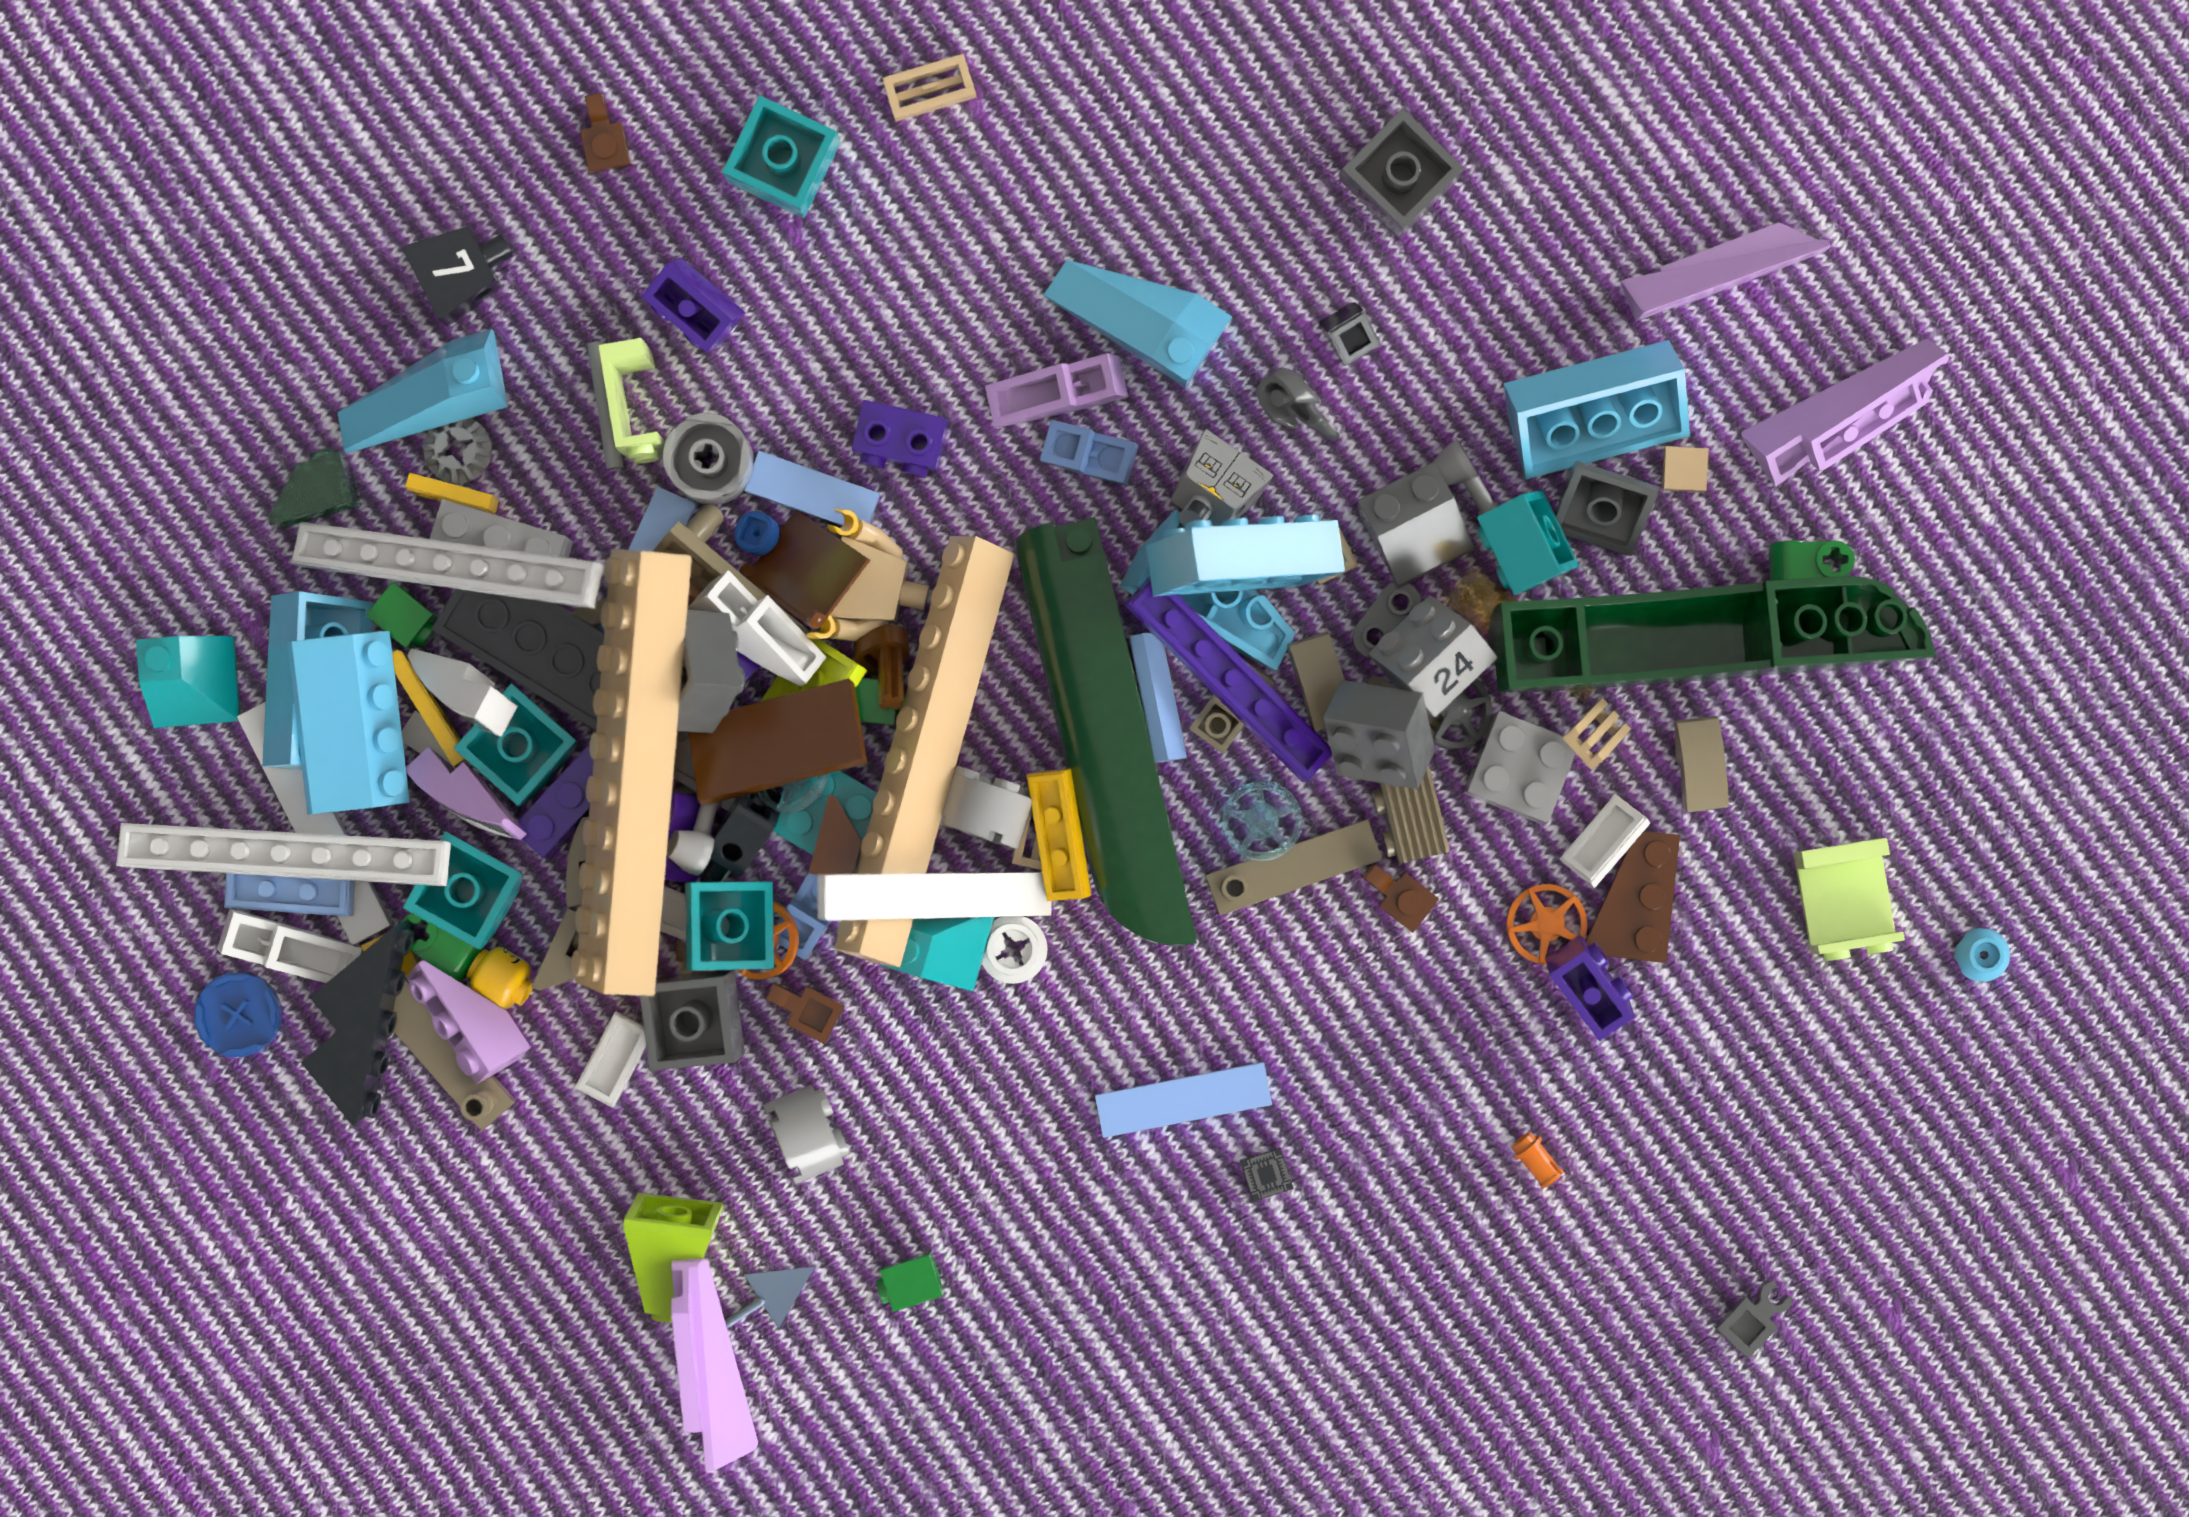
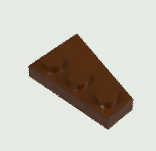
M1643 831L1629 847L1621 859L1613 882L1595 916L1596 919L1585 939L1588 945L1596 942L1608 957L1666 963L1680 835Z

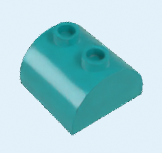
M511 683L502 695L515 704L517 708L502 737L484 731L474 725L454 749L515 804L522 806L539 793L559 772L573 754L578 741Z
M445 831L440 841L451 843L447 886L416 884L403 908L475 948L482 949L494 936L509 912L521 887L524 874Z
M773 882L685 883L686 970L774 969Z

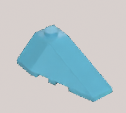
M1066 260L1044 293L1045 298L1185 389L1232 319V316L1196 293Z
M489 329L451 340L339 411L338 418L344 451L350 453L508 407L495 332Z
M1173 511L1139 548L1119 587L1133 595L1150 576L1146 545L1162 539L1161 533L1164 531L1185 528L1179 519V511ZM1257 590L1180 595L1233 650L1272 671L1278 669L1288 649L1287 644L1292 642L1296 633L1264 595H1260Z

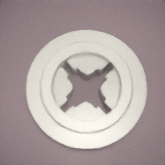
M1002 916L994 920L982 960L983 967L993 978L1004 983H1022L1031 979L1041 970L1047 957V942L1043 931L1035 922L1024 916ZM1006 932L1008 937H1011L1015 942L1024 941L1027 938L1030 939L1031 942L1025 944V948L1020 951L1023 957L1021 960L1024 963L1022 967L1013 957H1003L997 960L996 956L1000 955L1001 951L1006 948L1005 938L1002 933Z

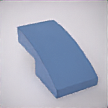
M1051 420L1040 461L1082 475L1128 486L1139 445L1132 441L1095 433L1088 428Z
M808 873L794 899L786 908L794 918L798 928L799 945L796 955L804 960L808 958L831 921L818 919V875ZM782 917L777 924L785 922ZM788 928L778 934V944L788 949L789 932Z

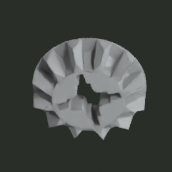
M470 418L428 430V435L422 445L425 464L430 471L439 479L452 484L468 483L478 478L488 467L492 455V445L488 433L477 421ZM450 434L460 443H470L473 441L462 451L464 456L462 459L465 464L463 466L453 455L441 457V455L446 453L445 451L451 448L449 442L451 440Z

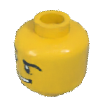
M496 947L490 951L482 950L472 962L467 973V978L471 980L470 989L504 1010L509 1009L515 1003L519 1006L523 1005L533 990V983L529 981L532 972L529 963L504 947Z

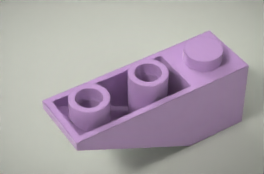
M424 960L419 962L407 975L406 978L409 981V988L413 997L419 1003L425 1005L433 1018L432 1022L437 1034L449 1042L456 1053L458 1066L464 1074L472 1077L476 1085L518 1061L531 1048L506 1010Z

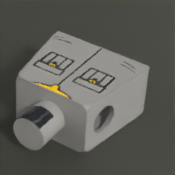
M1206 429L1189 456L1171 499L1174 504L1183 509L1179 515L1183 526L1188 522L1210 520L1211 527L1222 526L1221 522L1237 519L1258 501L1272 479L1273 474Z

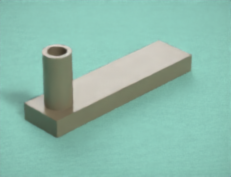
M704 504L686 526L678 521L653 550V552L691 556L689 582L700 592L704 590L709 582L729 570L758 601L767 596L705 544L724 520L720 509L712 504ZM782 609V611L800 628V630L805 635L806 633H811L797 620H795L791 615H789L784 609Z
M1367 819L1205 876L1220 916L1380 861L1382 858L1369 820Z
M405 976L403 989L399 996L396 997L393 1012L397 1013L395 1034L461 1107L463 1116L473 1121L483 1131L516 1102V1099L494 1075L476 1085L471 1076H467L462 1072L456 1061L455 1051L447 1040L442 1039L437 1034L433 1026L432 1016L425 1005L419 1003L413 997L409 988V981Z

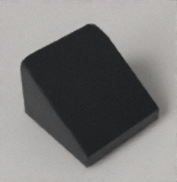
M1355 302L1349 303L1319 322L1321 330L1344 366L1381 345L1364 309Z

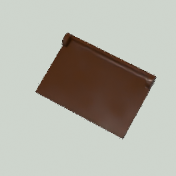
M795 510L780 529L779 539L775 547L769 553L760 556L754 565L744 563L740 567L739 572L773 601L811 628L818 629L823 625L871 560Z

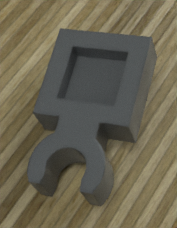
M1771 1279L1764 1281L1759 1286L1757 1291L1758 1299L1754 1303L1747 1297L1742 1296L1714 1326L1748 1359L1778 1328L1769 1318L1774 1313L1785 1312L1793 1302V1299L1788 1295L1783 1296L1778 1303L1770 1302L1769 1292L1777 1285Z

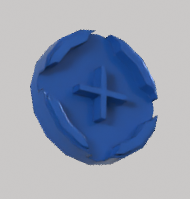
M231 972L212 979L205 986L206 988L196 1001L194 1006V1025L200 1039L208 1047L226 1057H248L264 1050L276 1038L282 1023V1005L276 990L264 978L249 972Z

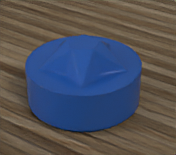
M751 511L743 515L737 522L734 538L737 545L745 552L753 556H762L769 553L777 544L779 527L777 522L761 511Z

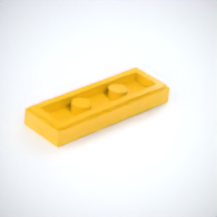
M398 649L392 652L395 675L451 764L456 768L463 762L466 765L469 764L454 749L461 739L433 694L415 673L407 654Z
M1071 768L1027 774L1030 798L1033 799L1031 807L1046 900L1082 899L1091 896Z

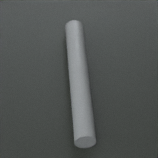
M596 341L588 343L587 347L607 470H617L623 468L622 454L615 448L598 346L604 344V342Z

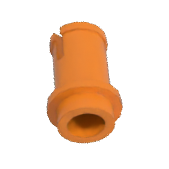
M1529 1131L1511 1145L1512 1150L1515 1152L1513 1158L1515 1160L1520 1159L1539 1182L1540 1187L1546 1188L1554 1183L1564 1171L1541 1145V1136H1534Z

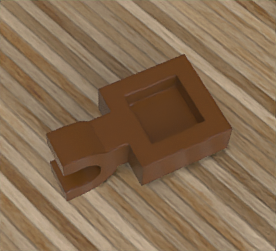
M602 93L586 95L585 100L592 128L582 129L580 133L588 172L594 174L632 166L624 124L622 121L610 123L606 98L603 97Z
M1371 864L1361 877L1385 895L1378 904V907L1412 933H1414L1439 900L1437 896L1406 872H1403L1398 880L1395 881L1380 867Z
M774 982L766 997L770 1002L792 1012L786 1023L787 1025L823 1044L827 1041L845 1007L844 1004L808 985L802 995L799 996Z

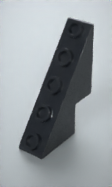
M408 919L391 928L310 997L337 1032L301 1061V1063L352 1126L366 1117L373 1119L380 1107L381 1094L377 1093L379 1080L385 1074L389 1063V1054L385 1050L388 1037L394 1032L397 1023V1013L393 1012L395 1000L401 993L405 983V972L401 971L404 955L408 954L414 937L413 931L409 930L411 922Z

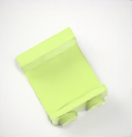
M642 338L598 345L615 448L627 459L633 458L635 464L659 460V453H663L665 440L658 432L634 436L631 434L622 374L655 369L652 351Z
M1887 838L1793 852L1811 954H1824L1825 961L1839 960L1851 957L1849 949L1866 947L1867 954L1892 951V942L1905 940L1904 932H1895L1882 857L1890 855Z

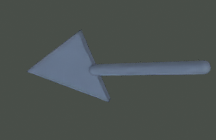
M815 1266L744 1274L758 1299L725 1320L727 1329L762 1306L765 1307L779 1329Z

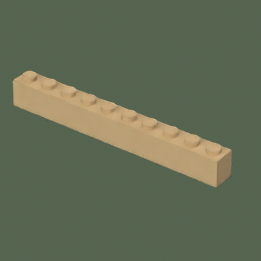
M950 536L948 545L944 549L942 555L943 563L936 587L931 594L929 613L925 627L919 637L920 645L913 669L908 676L906 695L902 709L896 719L895 734L890 751L885 758L884 773L879 791L873 801V812L867 833L861 843V855L855 874H922L927 871L1015 554L977 536ZM913 918L841 920L837 929L838 937L834 950L873 963L900 967Z

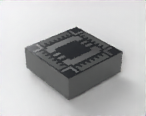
M1281 1147L1239 1160L1253 1202L1294 1189Z

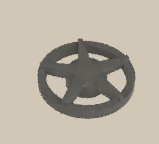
M1477 678L1470 685L1476 690L1479 698L1468 699L1466 695L1460 693L1437 715L1440 723L1436 731L1434 732L1430 728L1433 743L1437 746L1451 750L1463 749L1478 742L1487 732L1492 718L1491 697ZM1482 704L1483 717L1481 725L1476 732L1469 718L1472 708ZM1459 725L1470 737L1463 742H1451L1441 738L1448 727Z

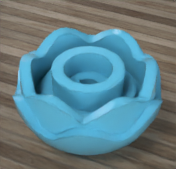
M1976 928L1966 932L1963 939L1956 946L1955 958L1964 976L1974 981L1988 982L1998 978L2006 970L2010 960V950L2007 942L1998 932L1991 929ZM1982 951H1985L1987 953V957L1985 959H1982L1980 957V953Z

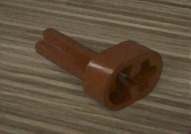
M894 624L879 626L855 641L854 662L867 670L866 674H878L879 706L883 709L891 706L894 710H898L902 707V701L904 700L903 662L909 657V633L903 627Z

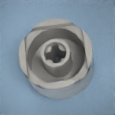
M699 413L687 418L668 435L663 449V464L672 483L687 498L700 504L719 505L734 500L743 493L753 471L754 454L745 435L729 419L718 414ZM709 450H713V453L719 458L718 462L711 463L710 468L706 469L703 463L699 461L700 457H707Z
M956 766L939 825L952 830L953 828L958 829L967 835L988 842L1018 849L1033 799L1030 798L1029 790L1020 787L1018 784L1000 778H995L994 781V779L982 776L979 772Z
M810 1084L763 1104L766 1113L775 1112L776 1117L768 1121L786 1165L790 1169L798 1168L799 1172L791 1175L795 1185L844 1165L842 1157L850 1153L841 1131L838 1128L831 1131L826 1117L832 1115L833 1111L824 1090L820 1088L814 1091Z

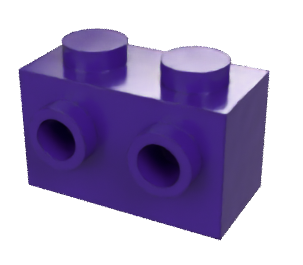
M681 257L667 263L641 296L650 304L652 310L658 316L673 323L683 332V335L691 344L706 352L721 345L746 313Z
M863 400L852 451L854 455L861 457L859 463L884 469L887 462L902 466L901 472L904 474L926 478L927 472L938 473L949 426L948 420L939 416Z
M1580 934L1545 958L1550 977L1598 1041H1601L1635 1018L1630 999L1634 997L1633 992L1620 975L1615 979L1605 968V966L1610 964L1609 960L1596 942L1588 945Z

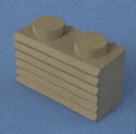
M1427 768L1418 789L1402 786L1394 787L1377 782L1379 789L1372 790V797L1377 815L1385 814L1389 831L1382 832L1387 857L1395 856L1396 863L1400 864L1450 852L1430 768Z

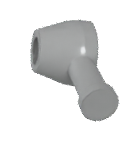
M1456 439L1448 444L1433 461L1446 484L1450 486L1463 483L1479 509V515L1498 507L1499 505L1491 498L1459 440Z
M722 801L705 806L700 804L693 831L676 830L668 842L666 855L687 873L698 876L709 862L714 846V838L710 833L717 808L720 807Z

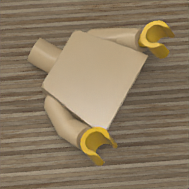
M835 508V512L843 515L844 524L841 528L828 524V530L832 533L848 535L850 538L842 536L841 540L871 561L823 623L819 633H806L807 637L812 640L829 637L831 639L857 641L860 637L879 626L897 623L900 606L925 610L930 585L906 580L909 564L903 560L902 549L882 529L857 519L855 513L850 510Z

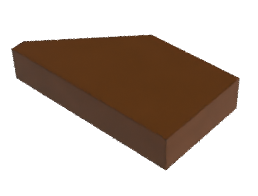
M832 795L828 796L809 873L814 875L855 874L862 840L840 805L839 800Z

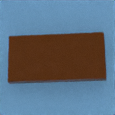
M850 678L731 709L727 716L722 718L713 733L688 732L698 802L703 806L867 763L855 684Z

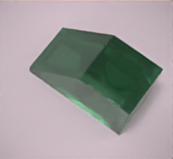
M332 448L312 452L308 455V461L298 463L268 515L269 524L281 530L298 525L301 522H309L362 506L347 456L340 452L334 453Z

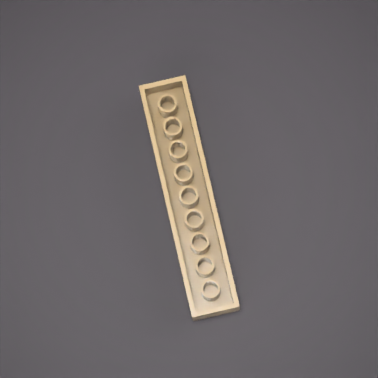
M611 549V558L607 559L604 568V579L608 584L607 601L602 605L600 615L601 625L605 628L604 644L600 646L597 654V667L601 671L600 689L596 690L593 699L594 713L598 716L596 733H593L590 739V755L594 759L593 776L588 778L586 785V797L588 802H590L589 820L585 821L582 831L583 843L587 848L585 863L581 865L579 870V885L583 889L582 907L577 909L575 916V927L579 933L578 950H575L571 963L572 973L576 976V983L603 994L653 996L655 994L691 556Z

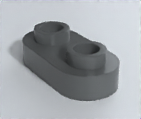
M1394 582L1382 590L1353 630L1352 644L1360 656L1373 660L1368 653L1376 645L1370 644L1366 636L1369 630H1378L1383 637L1399 625L1409 615L1412 608L1421 602V597L1415 587L1408 583L1398 588ZM1397 595L1404 596L1408 602L1407 608L1402 611L1396 610L1392 605L1393 597Z

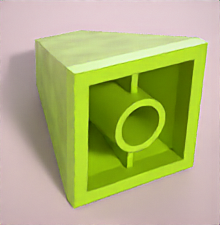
M637 1193L624 1218L623 1228L644 1312L651 1314L653 1320L672 1322L671 1299L675 1298L671 1263L673 1260L704 1258L722 1213V1202Z

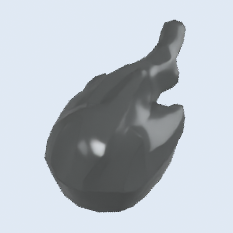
M1284 367L1266 373L1258 386L1257 397L1261 407L1271 421L1295 429L1299 426L1295 418L1296 416L1303 424L1317 429L1330 440L1340 437V434L1317 409L1315 403L1320 404L1317 394L1303 381L1302 374Z

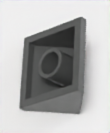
M1577 461L1568 470L1555 516L1565 536L1632 556L1660 487Z

